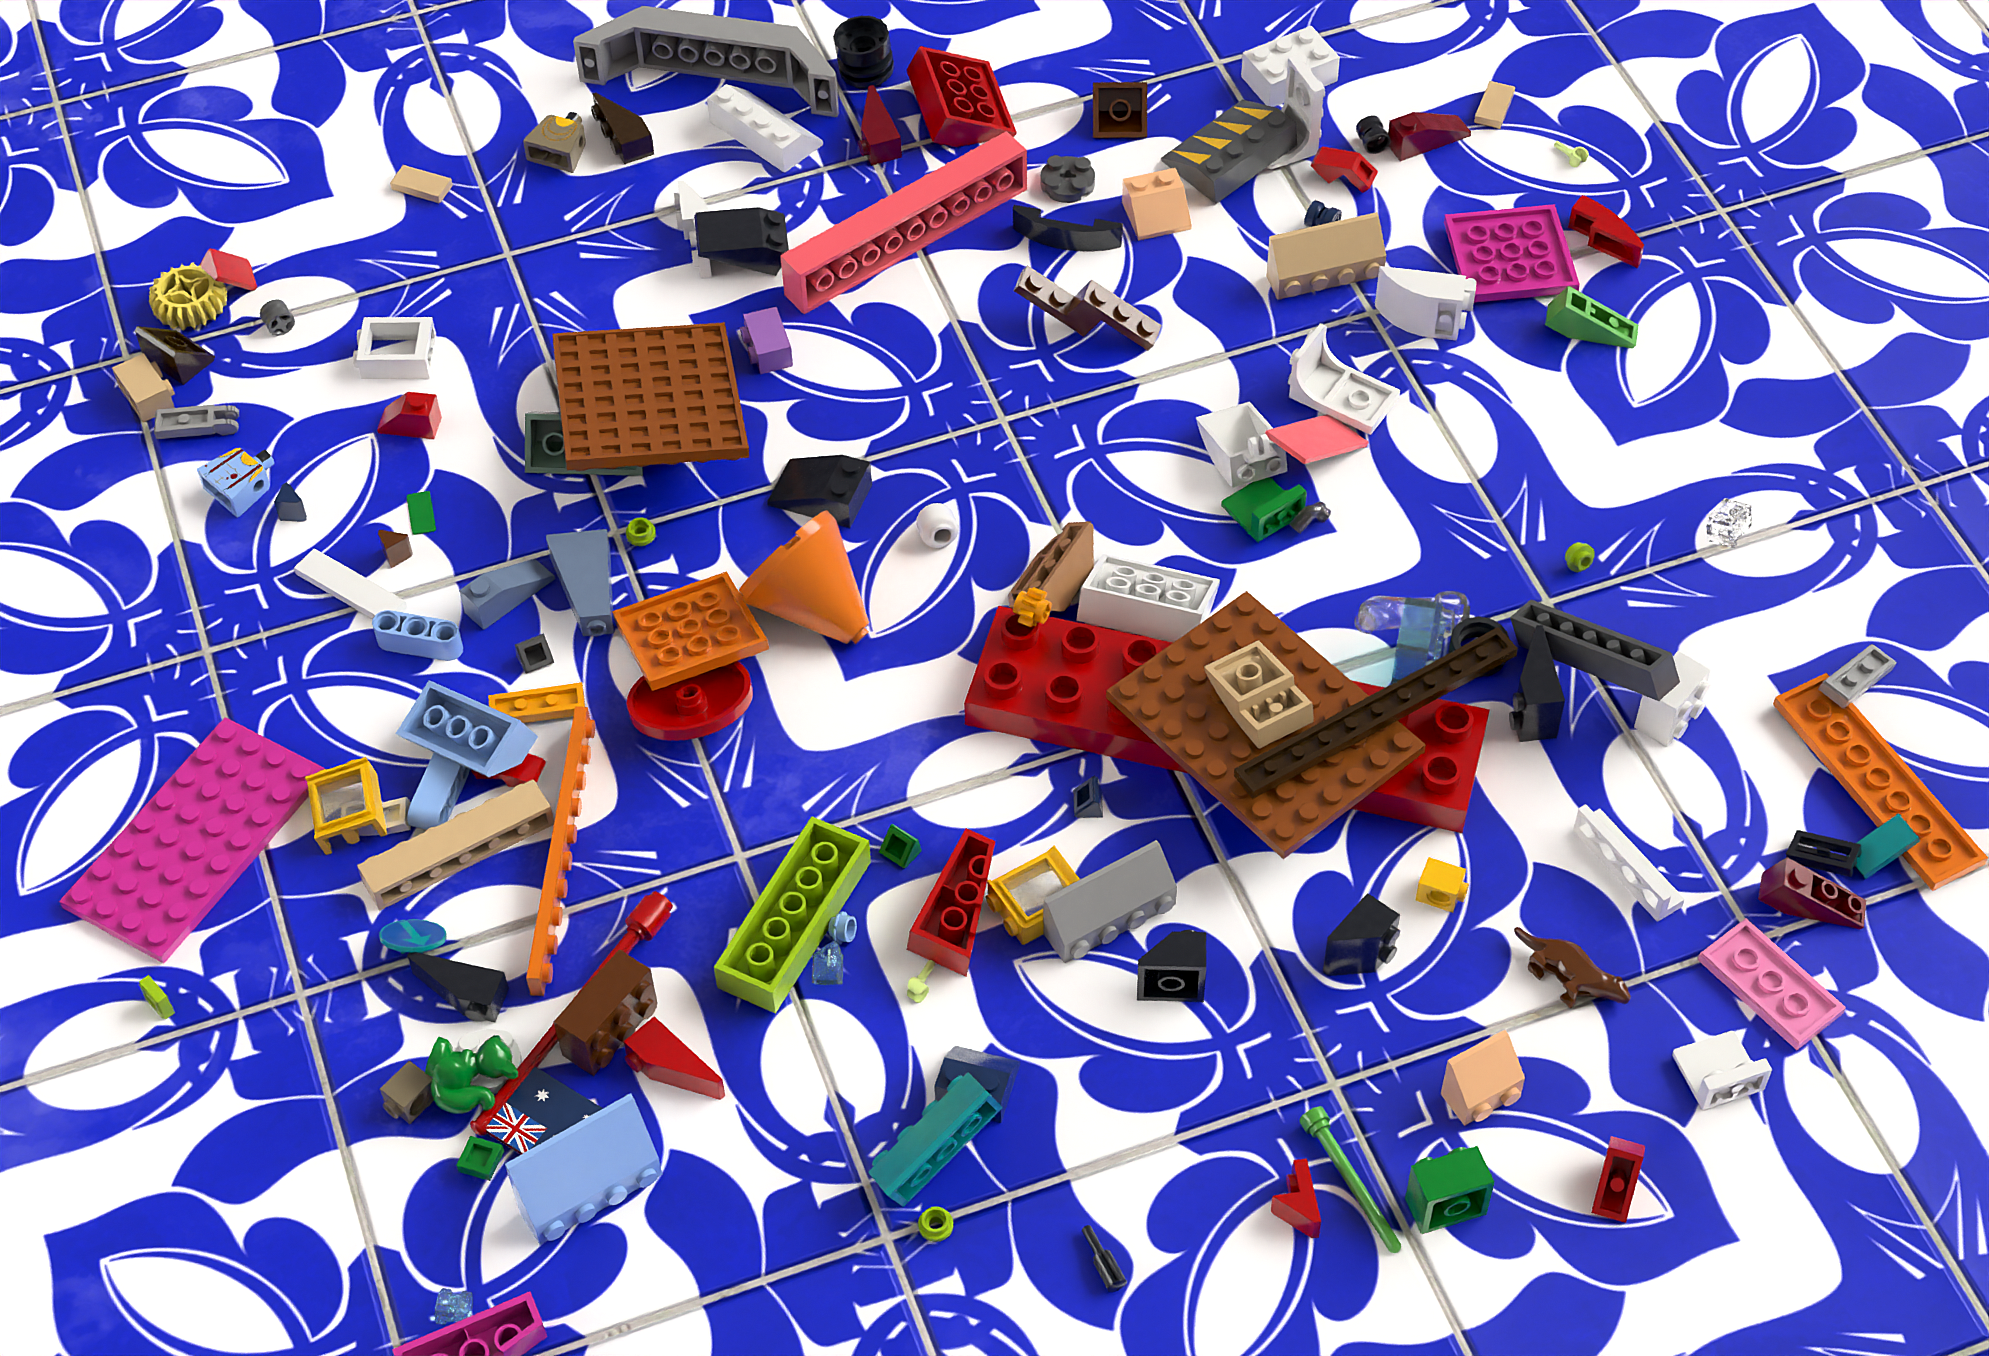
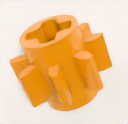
M1033 587V589L1029 588L1028 592L1021 591L1018 594L1013 606V612L1020 615L1018 623L1028 627H1036L1037 622L1041 624L1046 622L1052 607V603L1045 600L1047 592Z

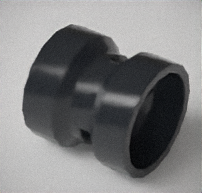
M1366 116L1357 123L1355 130L1362 140L1366 152L1377 154L1389 146L1390 137L1378 116Z

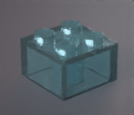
M1405 598L1391 684L1440 658L1444 636L1441 635L1445 633L1447 617L1441 616L1443 603Z

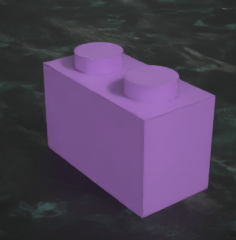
M777 307L743 314L744 326L740 327L741 337L744 344L749 343L750 347H747L751 364L756 363L759 373L764 374L792 367V348Z

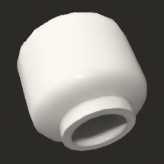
M941 503L925 506L917 516L916 525L922 540L928 546L942 548L951 544L956 539L959 526L952 510L947 505Z

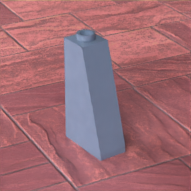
M607 529L546 535L551 562L582 635L601 636L603 634H613L611 554Z

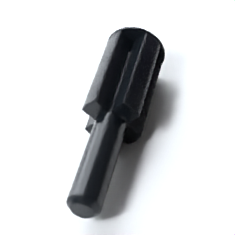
M1090 1225L1084 1226L1082 1233L1094 1253L1093 1263L1108 1292H1116L1122 1289L1127 1284V1280L1111 1251H1104Z

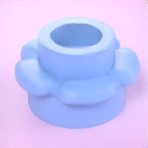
M843 911L837 914L836 917L831 918L828 931L837 944L851 942L854 939L857 928L856 919L854 916H849Z

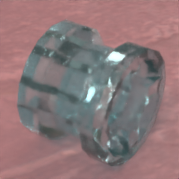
M442 1288L438 1294L435 1306L436 1324L456 1323L470 1317L473 1308L472 1292L462 1291L460 1294H456L451 1289Z

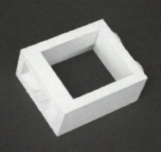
M364 317L362 329L357 330V344L359 347L358 350L353 352V364L355 368L359 369L361 379H430L437 338L432 317ZM372 340H417L415 354H370Z

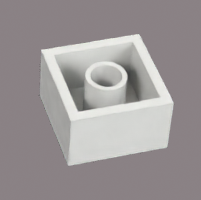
M1679 650L1673 656L1680 683L1660 701L1642 695L1634 728L1665 747L1669 745L1674 737L1677 739L1681 738L1688 727L1687 722L1691 718H1698L1705 707V703L1702 700L1711 686L1708 683L1711 669Z

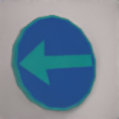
M409 919L392 922L384 926L379 933L381 943L387 948L400 951L401 954L405 952L423 954L425 951L435 949L444 944L447 939V933L445 928L438 923L428 920Z

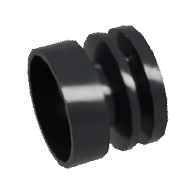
M861 15L847 19L835 29L833 40L841 78L848 85L856 88H868L871 85L878 86L887 81L894 70V60L887 25L876 17Z

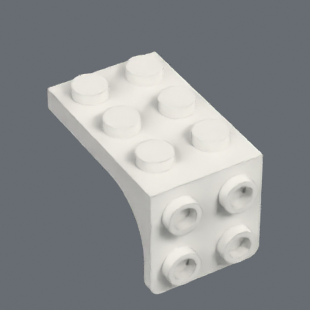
M1298 54L1288 57L1285 102L1281 109L1283 113L1296 122L1298 145L1267 167L1269 169H1275L1314 156L1319 148V138L1322 135L1320 126L1321 118L1323 117L1322 105L1323 97H1325V88L1323 83L1318 81L1313 75L1310 66L1305 64Z
M1319 324L1314 331L1311 330L1307 334L1303 346L1300 349L1296 348L1290 358L1292 371L1288 379V384L1290 385L1289 398L1371 435L1399 399L1400 390L1340 362L1331 353L1326 343L1327 326Z

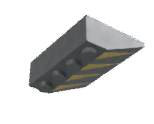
M1242 99L1161 157V161L1169 168H1176L1179 176L1217 204L1298 145L1296 122L1276 107Z

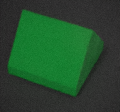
M891 824L879 853L902 868H907L921 853L922 849L918 839L896 825Z

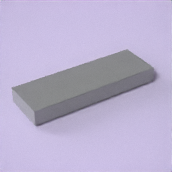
M1871 644L1824 680L1818 690L1844 709L1891 672L1897 662Z

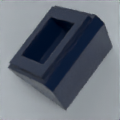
M287 482L282 484L274 501L280 521L303 522L307 520L302 499Z
M1094 775L1073 790L1074 816L1077 818L1103 817L1102 789L1098 777Z

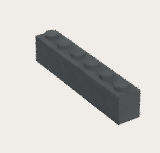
M1534 600L1528 601L1510 617L1519 646L1529 650L1536 626L1543 625L1553 660L1654 700L1660 701L1680 683L1673 655L1666 650Z

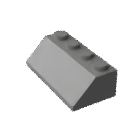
M1156 840L1043 899L1044 936L1064 963L1073 958L1079 959L1085 956L1092 948L1102 943L1112 942L1119 934L1130 928L1136 929L1140 927L1147 919L1157 914H1165L1176 905L1177 885L1158 841Z

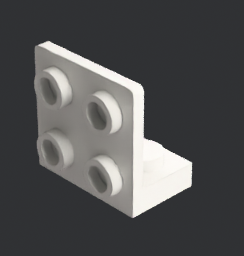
M1734 1031L1674 1049L1672 1054L1702 1110L1765 1090L1772 1071L1766 1058L1755 1062L1750 1060Z

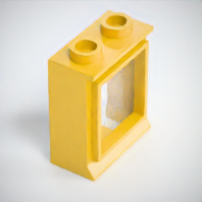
M366 757L354 759L330 769L320 770L315 774L305 777L315 831L314 839L326 855L332 853L328 838L342 834L347 843L355 844L360 841L358 828L373 824L381 837L387 835L378 776Z
M1053 845L1047 852L992 881L990 879L987 880L988 895L985 898L989 908L994 913L998 912L1003 918V924L1008 934L1012 937L1016 936L1020 943L1025 945L1044 934L1043 899L1077 882L1080 878L1055 845Z

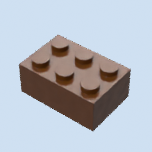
M619 949L553 1021L562 1056L592 1076L600 1068L606 1067L611 1062L615 1051L624 1043V1040L635 1032L644 1019H649L657 1008L658 1002L651 969Z

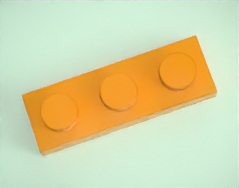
M582 682L488 695L489 707L512 716L522 723L574 716L575 706L585 707Z

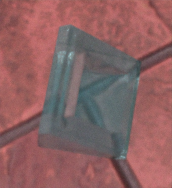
M832 941L813 954L812 983L816 985L843 984V954L837 942Z

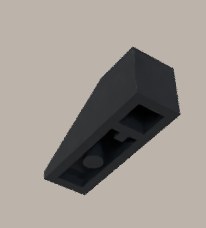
M409 952L407 957L413 974L463 1016H467L476 1022H483L484 1020L496 1022L509 990L503 971L422 953Z

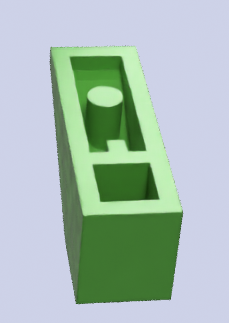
M1567 286L1548 304L1545 321L1546 326L1572 339L1632 349L1637 343L1638 324L1570 286Z

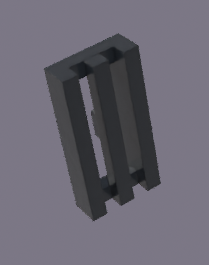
M1796 830L1786 852V858L1788 857L1805 867L1851 877L1853 867L1857 865V857L1860 858L1862 853L1861 844ZM1799 844L1816 847L1817 849H1815V848H1810V847H1806V846H1802V845H1799ZM1830 851L1837 852V853H1842V854H1846V855H1849V856H1844V855L1832 853V852H1830Z

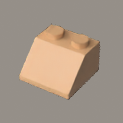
M1176 168L1124 178L1122 180V204L1138 241L1192 229L1184 185Z
M1503 1030L1447 1061L1441 1095L1464 1126L1474 1120L1480 1122L1486 1119L1494 1109L1503 1104L1504 1106H1510L1521 1097L1525 1076L1507 1031Z

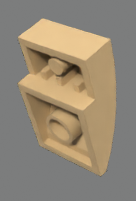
M1259 640L1204 666L1205 673L1220 699L1242 730L1259 749L1314 722L1313 703L1295 686L1294 675Z

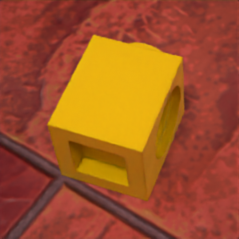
M1428 857L1418 882L1415 901L1453 913L1457 901L1464 902L1469 888V883L1464 882L1466 869Z

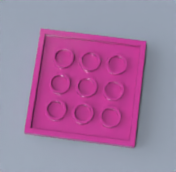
M1555 204L1445 215L1444 225L1458 275H1464L1466 279L1473 278L1476 280L1474 303L1559 295L1567 286L1579 291L1580 283Z

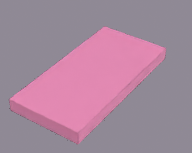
M1747 918L1699 954V962L1796 1050L1815 1037L1845 1011L1846 1007Z

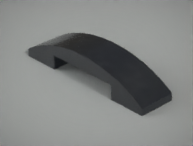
M1019 205L1013 206V229L1026 238L1040 244L1063 250L1082 252L1105 251L1122 246L1123 223L1095 219L1093 226L1041 218V209Z

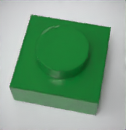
M470 1136L456 1164L458 1172L491 1181L504 1153L503 1146Z

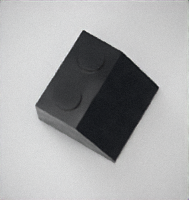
M1367 893L1327 937L1323 973L1327 976L1376 972L1383 963H1390L1398 949L1395 947V944L1401 932L1398 929L1400 914Z
M1194 930L1172 931L1138 959L1137 1001L1204 1002L1206 932H1196Z

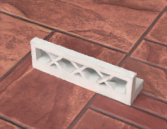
M1586 804L1578 808L1573 831L1657 922L1683 907L1685 899L1600 808L1594 812Z

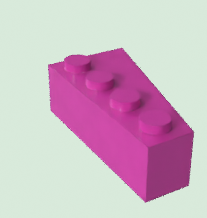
M527 1292L394 1348L392 1351L394 1356H522L544 1340L547 1334L532 1294Z

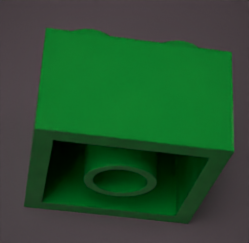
M1478 1145L1467 1149L1459 1147L1453 1149L1447 1155L1435 1159L1426 1157L1411 1166L1405 1200L1421 1235L1487 1215L1494 1180Z

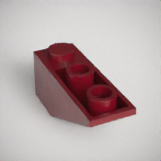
M1788 857L1762 872L1758 900L1788 915L1856 929L1864 928L1867 900Z

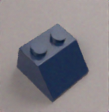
M955 1045L943 1059L934 1085L935 1100L939 1102L948 1093L947 1087L956 1077L960 1075L964 1077L969 1072L1003 1107L991 1119V1121L1001 1123L1020 1067V1061Z

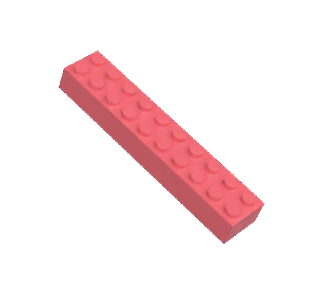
M1006 131L959 158L948 162L930 174H926L919 180L901 188L888 197L879 200L868 208L857 212L839 224H835L833 227L810 238L799 246L788 250L780 255L784 296L803 314H806L1026 191L1027 149Z

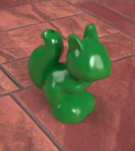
M493 1035L488 1038L476 1053L469 1049H464L462 1052L453 1051V1046L449 1040L440 1036L437 1038L429 1055L425 1074L432 1077L431 1093L439 1108L452 1114L467 1113L478 1104H481L483 1111L492 1109L495 1103L493 1092L485 1086L470 1085V1083L478 1074L491 1079L502 1076L510 1079L518 1077V1071L512 1063V1052L499 1035Z

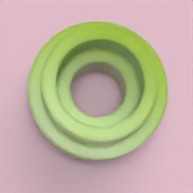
M635 518L630 521L626 528V538L629 543L635 546L648 545L656 537L655 526L646 518Z
M1574 543L1565 553L1568 568L1574 572L1587 569L1593 562L1595 551L1589 544Z
M930 1207L919 1217V1232L929 1241L939 1242L945 1240L953 1231V1218L947 1210L941 1207ZM937 1222L942 1225V1227L938 1229L930 1228V1225L932 1223Z

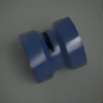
M1314 200L1306 212L1304 225L1313 227L1340 221L1342 211L1335 207H1325L1323 202Z

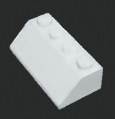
M726 84L707 97L709 121L784 173L823 145L821 139L748 90Z

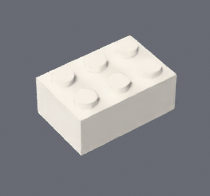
M1312 26L1243 52L1241 77L1265 105L1275 107L1285 102L1288 57L1298 54L1304 63L1310 66L1313 75L1318 81L1323 83L1324 87L1338 81L1340 57Z

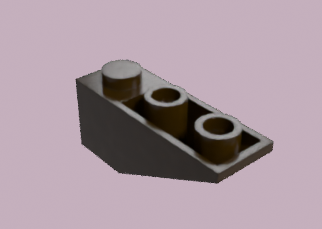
M598 93L592 94L594 105L591 106L593 118L596 122L600 121L603 136L610 138L611 149L615 156L619 155L623 163L627 164L655 155L652 134L642 117Z

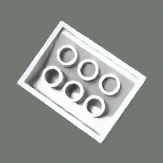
M1102 554L1081 587L1076 621L1174 643L1209 618L1220 580Z

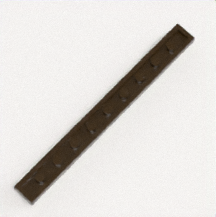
M1497 627L1234 769V777L1251 798L1254 799L1516 657L1518 648Z

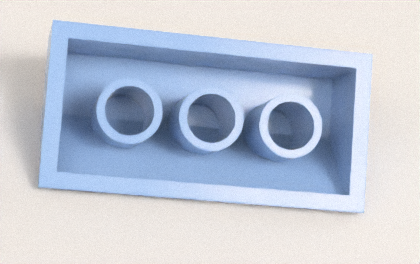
M430 680L395 733L399 737L487 777L522 764L538 738L520 720Z

